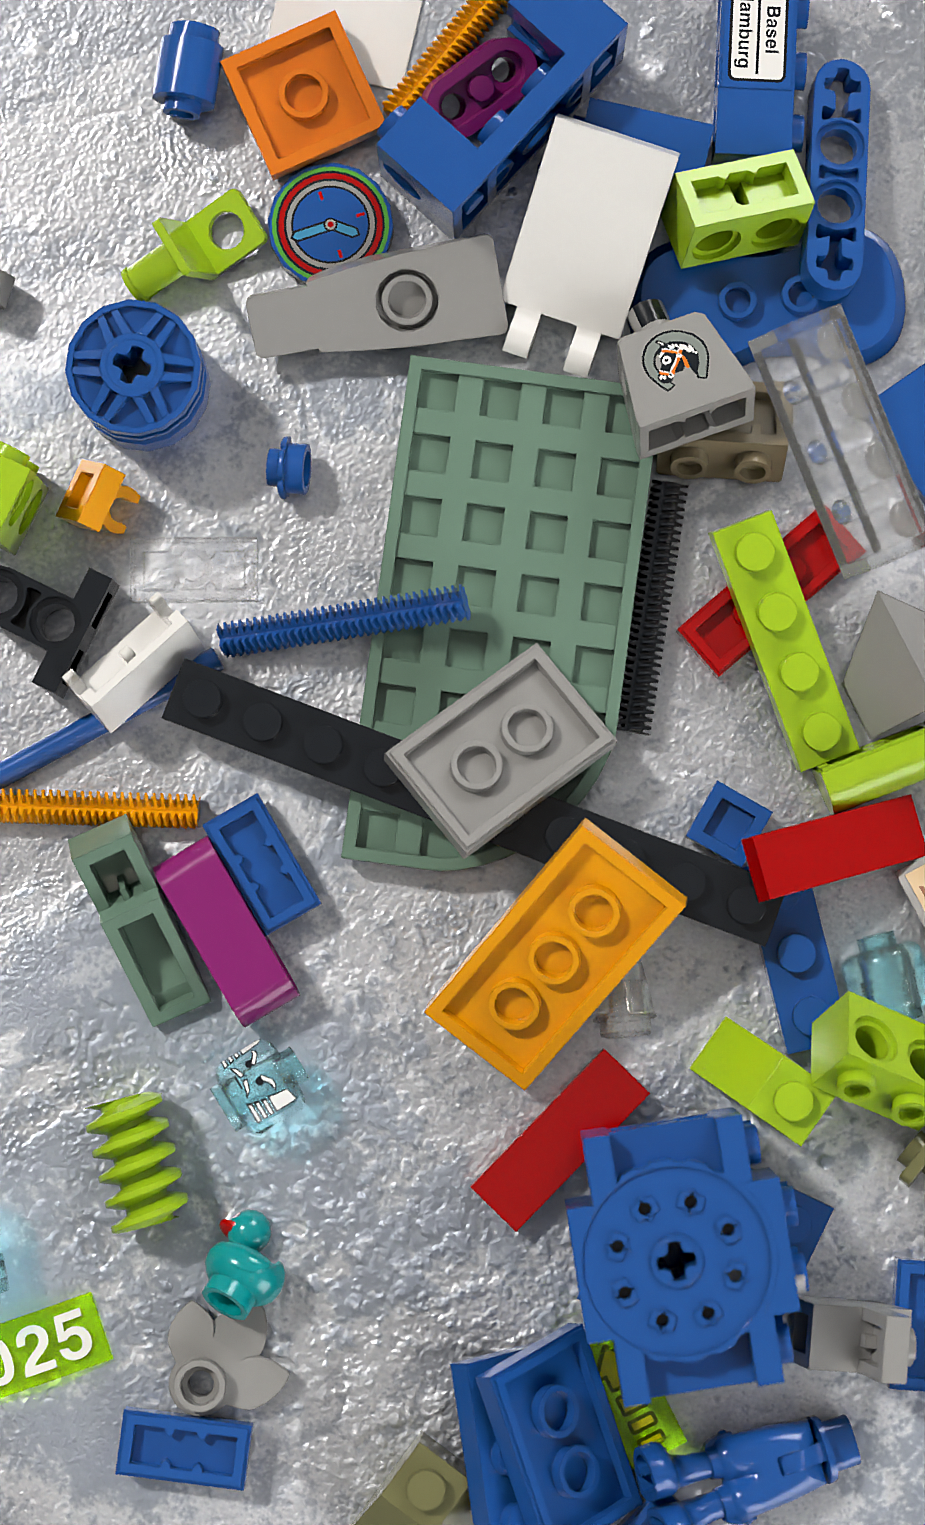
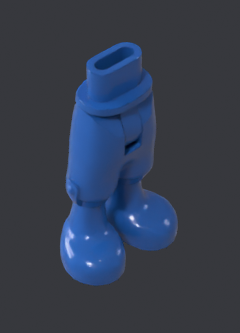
M844 1414L825 1421H821L820 1418L812 1415L802 1420L770 1424L736 1433L720 1430L703 1444L700 1452L691 1454H669L666 1448L658 1442H648L634 1449L636 1480L640 1493L649 1502L672 1496L678 1489L702 1480H722V1485L713 1488L708 1493L649 1508L647 1510V1517L650 1525H708L719 1519L728 1524L750 1525L757 1519L758 1515L790 1503L825 1484H831L838 1480L839 1471L861 1464L860 1452L851 1423Z

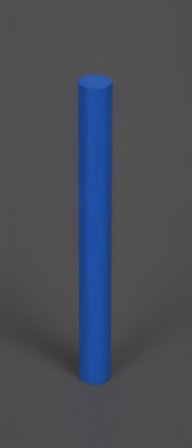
M213 647L200 653L193 660L196 663L218 671L225 669ZM178 674L124 723L167 701ZM92 713L85 715L0 761V789L6 788L109 731Z

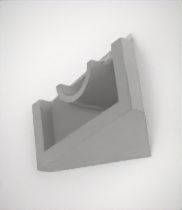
M878 590L847 672L841 683L869 739L925 712V611Z

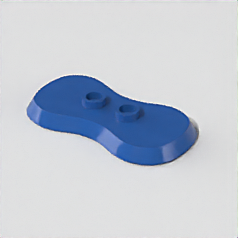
M865 229L861 276L848 295L839 300L824 301L817 299L805 289L800 275L801 239L798 245L683 269L680 268L671 242H668L648 253L630 310L642 301L659 299L662 301L670 320L693 312L705 314L742 367L765 359L788 358L831 369H855L877 361L896 344L904 324L906 299L902 272L894 252L889 244L879 235ZM840 241L829 242V252L822 265L819 266L827 269L828 279L837 281L842 271H845L835 266V249ZM629 323L630 332L632 334L634 333V331Z

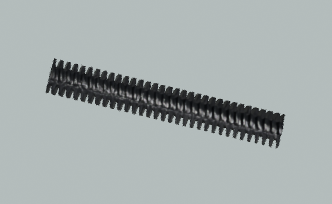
M655 479L651 481L654 485L650 488L652 493L649 495V499L651 501L648 502V507L650 508L647 510V515L650 516L646 517L645 520L649 524H646L644 527L646 532L643 534L645 540L642 541V546L645 547L641 548L640 552L644 555L640 556L639 561L644 563H640L638 567L640 571H638L637 577L640 578L637 579L636 585L639 586L636 587L635 592L639 594H636L634 600L638 602L633 604V608H635L632 612L634 617L631 619V624L633 625L630 627V632L633 633L629 634V640L632 641L628 642V656L626 657V663L628 664H625V671L627 672H624V679L626 680H623V687L626 688H622V695L625 696H621L619 709L621 711H619L618 717L620 719H618L617 726H620L617 727V731L650 736V734L643 732V730H651L652 727L644 724V722H652L653 719L645 716V714H654L653 710L646 707L655 706V703L648 701V699H656V695L649 693V691H657L658 689L650 685V683L659 682L658 679L651 677V675H660L659 671L652 668L661 667V664L654 662V659H662V656L655 654V652H663L664 650L656 646V644L665 643L664 640L658 639L657 636H666L665 632L658 629L667 628V625L659 622L660 620H668V617L661 615V612L669 613V609L663 608L662 605L671 604L670 601L664 600L663 597H672V594L664 592V590L673 589V586L665 583L666 581H674V578L668 577L667 574H675V570L669 569L668 566L677 565V563L669 561V558H678V555L670 553V551L679 550V547L671 544L672 542L680 543V539L674 538L673 535H681V532L674 530V527L683 526V524L675 522V519H684V516L678 515L676 512L685 511V508L677 505L678 503L686 504L685 500L679 499V496H687V493L680 491V488L689 487L680 483Z

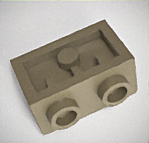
M753 381L756 387L753 421L658 453L656 472L662 475H675L683 479H697L700 477L736 479L751 484L764 481H781L789 440V384Z

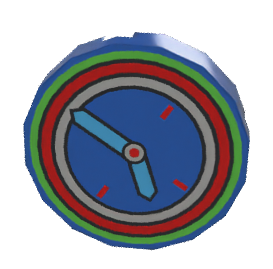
M339 163L311 165L291 176L275 195L268 217L272 250L283 269L292 277L305 284L309 277L320 271L366 256L388 252L394 236L391 206L379 184L360 169Z

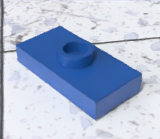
M258 793L202 825L266 936L322 904Z
M126 1406L123 1412L115 1474L244 1491L254 1422L207 1416L199 1417L184 1413Z

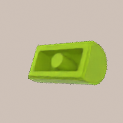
M925 722L860 746L859 750L812 768L813 776L829 812L832 815L838 814L925 780Z

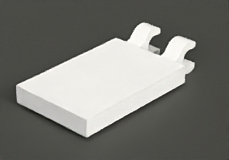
M559 113L556 115L502 289L504 302L517 306L503 351L527 359L533 347L543 314L577 326L563 371L584 378L588 377L602 334L619 340L622 336L680 157L679 152Z

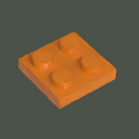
M336 10L220 61L273 181L377 135L376 133L380 125L385 120Z

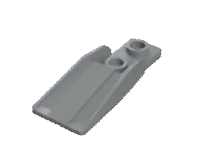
M485 233L366 256L320 271L309 277L305 285L251 294L246 300V309L255 353L260 358L319 349L320 352H340L414 347L502 335L508 330L494 241L492 236Z

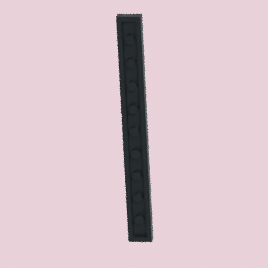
M184 658L162 719L433 821L384 761L385 753L402 740ZM551 796L547 797L488 841V843L546 864L584 818H587L687 897L686 907L679 915L766 947L784 896L758 902L750 871Z

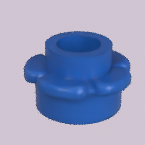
M286 436L281 441V449H269L266 462L267 485L277 487L278 494L282 499H286L290 494L306 495L311 479L310 445L292 443L291 437Z

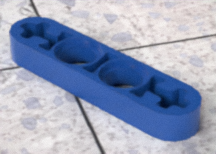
M836 59L824 64L817 72L808 95L804 176L814 197L815 204L801 238L800 275L801 282L807 292L815 298L824 301H836L847 296L861 276L863 268L871 87L869 77L864 69L857 63L846 59ZM833 81L842 82L844 92L850 94L842 108L840 118H831L836 110L835 91L829 90ZM835 136L844 139L852 148L853 159L845 164L830 162L821 152V141L827 137ZM828 195L842 198L850 208V219L843 223L827 221L818 211V200ZM840 241L835 249V266L840 270H845L842 271L837 281L829 280L827 269L819 267L829 252V242Z

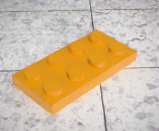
M584 818L429 1001L424 1013L525 1091L686 907L687 897L591 821Z

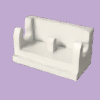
M156 592L148 599V603L154 611L80 678L72 669L61 677L74 696L110 733L114 732L179 673L184 658L193 661L205 650L204 645L188 620L178 610L173 612L159 592Z

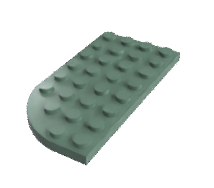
M410 355L377 599L382 604V596H385L388 602H390V595H392L398 601L397 594L403 596V600H406L405 593L411 595V599H413V591L421 597L420 590H423L426 596H429L428 589L434 591V595H436V588H439L442 594H444V586L449 589L450 593L452 592L451 585H454L457 591H460L459 584H462L467 595L471 618L467 620L464 617L460 622L457 618L454 623H451L449 619L447 624L441 621L439 625H436L434 622L432 626H428L426 623L422 628L418 624L416 629L410 626L408 630H405L403 626L401 631H397L395 628L390 633L388 629L385 634L380 630L378 635L372 632L360 716L361 725L403 740L537 643L613 736H616L653 456L641 460L638 457L619 382ZM611 751L550 796L578 806L598 779ZM350 790L341 854L342 859L430 871H459L484 866L515 854V852L487 842L463 859L433 821Z

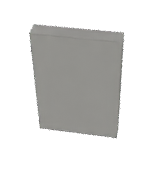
M536 643L388 750L384 755V761L462 858L465 859L615 748L618 740Z

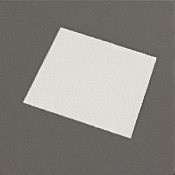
M276 0L267 40L336 10L368 84L388 89H399L397 84L404 83L402 77L406 75L423 0Z

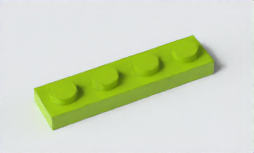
M766 510L708 533L796 770L803 772L859 750V744L772 510Z

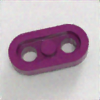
M510 37L490 39L431 81L425 88L421 98L463 136H471L485 126L498 111H505L524 97L520 92L521 88L537 69L535 55L524 42ZM498 58H503L509 66L508 76L502 82L497 81L492 74V65ZM450 94L454 95L459 101V111L451 119L447 118L442 111V102Z

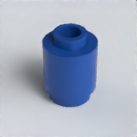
M188 20L171 22L169 34L164 35L161 39L152 98L156 102L164 105V114L182 120L200 119L201 112L212 111L215 108L221 71L220 61L223 58L224 48L219 44L220 32L216 28L204 23Z

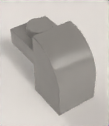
M798 1296L801 1311L790 1313L789 1326L793 1363L808 1370L858 1372L881 1383L906 1384L907 1369L913 1364L917 1349L916 1335L911 1327L912 1310L861 1300Z

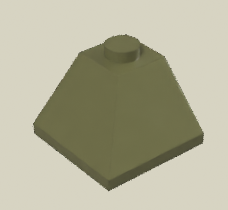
M421 1430L351 1525H473L465 1463Z

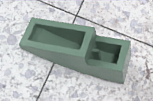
M127 814L69 839L71 860L98 911L100 924L152 1027L211 1002L208 990L180 926Z

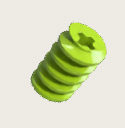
M147 1091L83 1108L101 1111V1116L85 1126L87 1133L107 1135L108 1139L92 1151L93 1158L113 1160L114 1166L98 1176L99 1183L119 1185L121 1190L104 1202L107 1209L126 1210L127 1214L126 1217L111 1227L112 1234L125 1233L178 1218L179 1216H174L173 1212L189 1200L185 1192L167 1190L170 1184L182 1176L181 1168L161 1166L160 1163L175 1152V1144L154 1140V1136L169 1126L168 1118L148 1116V1111L162 1102V1093Z

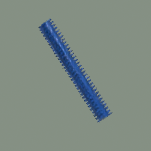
M459 584L460 591H457V588L451 585L452 592L450 593L449 589L444 586V594H442L439 588H436V595H434V591L428 589L429 596H426V593L420 590L421 597L413 591V599H411V595L405 593L406 600H403V596L397 594L398 601L390 595V602H388L385 596H382V604L377 597L374 598L375 605H373V601H370V599H367V606H365V602L363 603L362 600H359L360 607L354 601H351V609L350 605H347L345 602L344 610L338 603L336 604L337 611H335V607L329 605V612L324 606H321V613L320 610L314 607V614L307 608L306 616L305 612L298 610L299 617L297 613L295 614L294 611H291V618L286 612H283V618L276 613V621L275 617H272L270 614L268 615V620L261 616V623L260 619L257 620L256 617H253V622L246 618V625L241 619L238 620V624L231 621V627L230 624L223 622L224 629L218 623L216 631L220 639L219 647L227 658L230 655L233 658L237 653L239 656H242L244 653L250 655L252 651L254 654H257L260 650L264 653L267 648L271 652L274 648L280 650L282 646L284 649H287L289 646L295 648L297 644L299 647H302L304 643L309 646L312 641L314 645L319 641L325 643L327 639L329 642H332L335 638L337 641H340L342 636L347 640L350 635L352 639L357 634L359 637H363L365 633L367 636H370L372 632L378 635L380 630L385 634L389 629L391 633L395 628L397 631H401L403 626L405 630H408L410 626L416 629L418 624L421 628L426 623L428 626H432L434 622L436 625H439L441 621L447 624L449 619L451 623H454L457 618L460 622L464 617L470 620L471 611L464 586L462 587V584Z

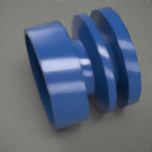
M128 299L105 305L81 323L69 343L65 373L71 396L100 435L122 448L149 452L172 446L195 429L207 409L211 382L204 356L199 349L196 339L178 315L157 303ZM142 358L149 370V374L147 376L136 375L132 384H130L122 368L124 365L134 367L138 359Z

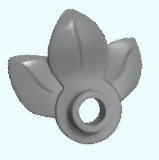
M193 1300L189 1301L177 1313L171 1322L168 1332V1344L176 1362L169 1377V1392L174 1403L183 1412L199 1417L209 1416L221 1410L225 1405L243 1410H252L271 1400L284 1387L290 1375L289 1371L279 1363L261 1356L267 1336V1317L263 1306L253 1307L244 1320H235L223 1314L213 1320L209 1312ZM205 1371L210 1374L214 1382L213 1389L206 1394L195 1392L190 1385V1377L193 1373Z

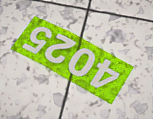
M91 1292L0 1323V1398L113 1359Z

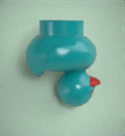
M249 1209L238 1212L231 1220L223 1219L220 1221V1229L229 1241L216 1243L209 1250L205 1260L206 1274L209 1281L202 1290V1295L206 1302L215 1310L235 1320L246 1319L253 1307H261L272 1303L279 1296L285 1283L283 1263L281 1261L273 1263L260 1253L267 1246L272 1235L270 1222L263 1213Z

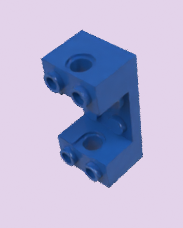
M509 0L506 14L511 18V25L507 28V37L524 42L535 55L538 67L521 88L520 92L525 98L509 115L505 111L500 110L485 124L477 136V140L482 143L478 148L421 97L408 110L402 105L398 106L383 121L376 133L381 138L376 143L380 176L451 240L458 239L548 142L556 115L559 113L571 117L623 61L628 23L604 1Z

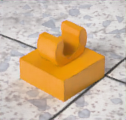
M81 459L55 516L76 527L100 532L102 529L116 534H124L127 527L113 520L110 515V508L117 498L138 504L140 495L133 488L121 485L126 474L106 464Z

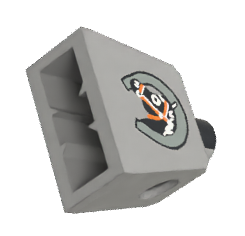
M659 299L642 301L629 311L627 318L634 333L622 337L617 342V365L633 440L640 460L753 421L756 387L705 314L693 312L670 320L662 301Z

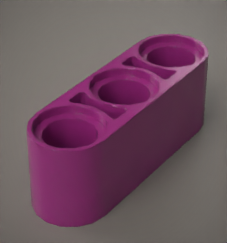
M208 835L152 867L165 895L233 1013L244 1028L300 996L291 975L269 937L265 935Z

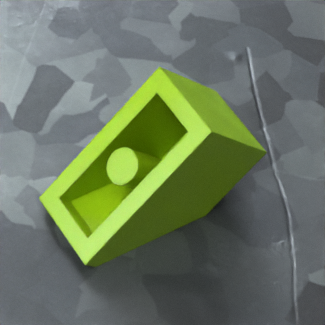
M726 1016L689 1067L693 1072L799 1146H802L836 1097L811 1086V1073Z

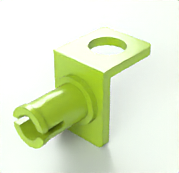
M230 189L186 222L161 217L155 220L152 225L163 243L130 267L121 270V276L126 287L137 300L149 302L153 296L183 275L186 277L215 280L268 241V235L241 191ZM226 212L236 214L244 226V235L241 242L231 249L219 247L212 236L214 221L219 215Z

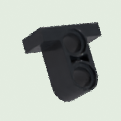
M0 565V582L8 581L14 583L18 594L14 606L10 610L0 613V629L47 652L32 683L64 698L69 687L61 677L70 669L77 673L120 586L112 578L89 567L73 599L12 568ZM66 609L71 611L75 621L73 632L62 641L54 642L48 640L44 632V624L47 617L56 610Z

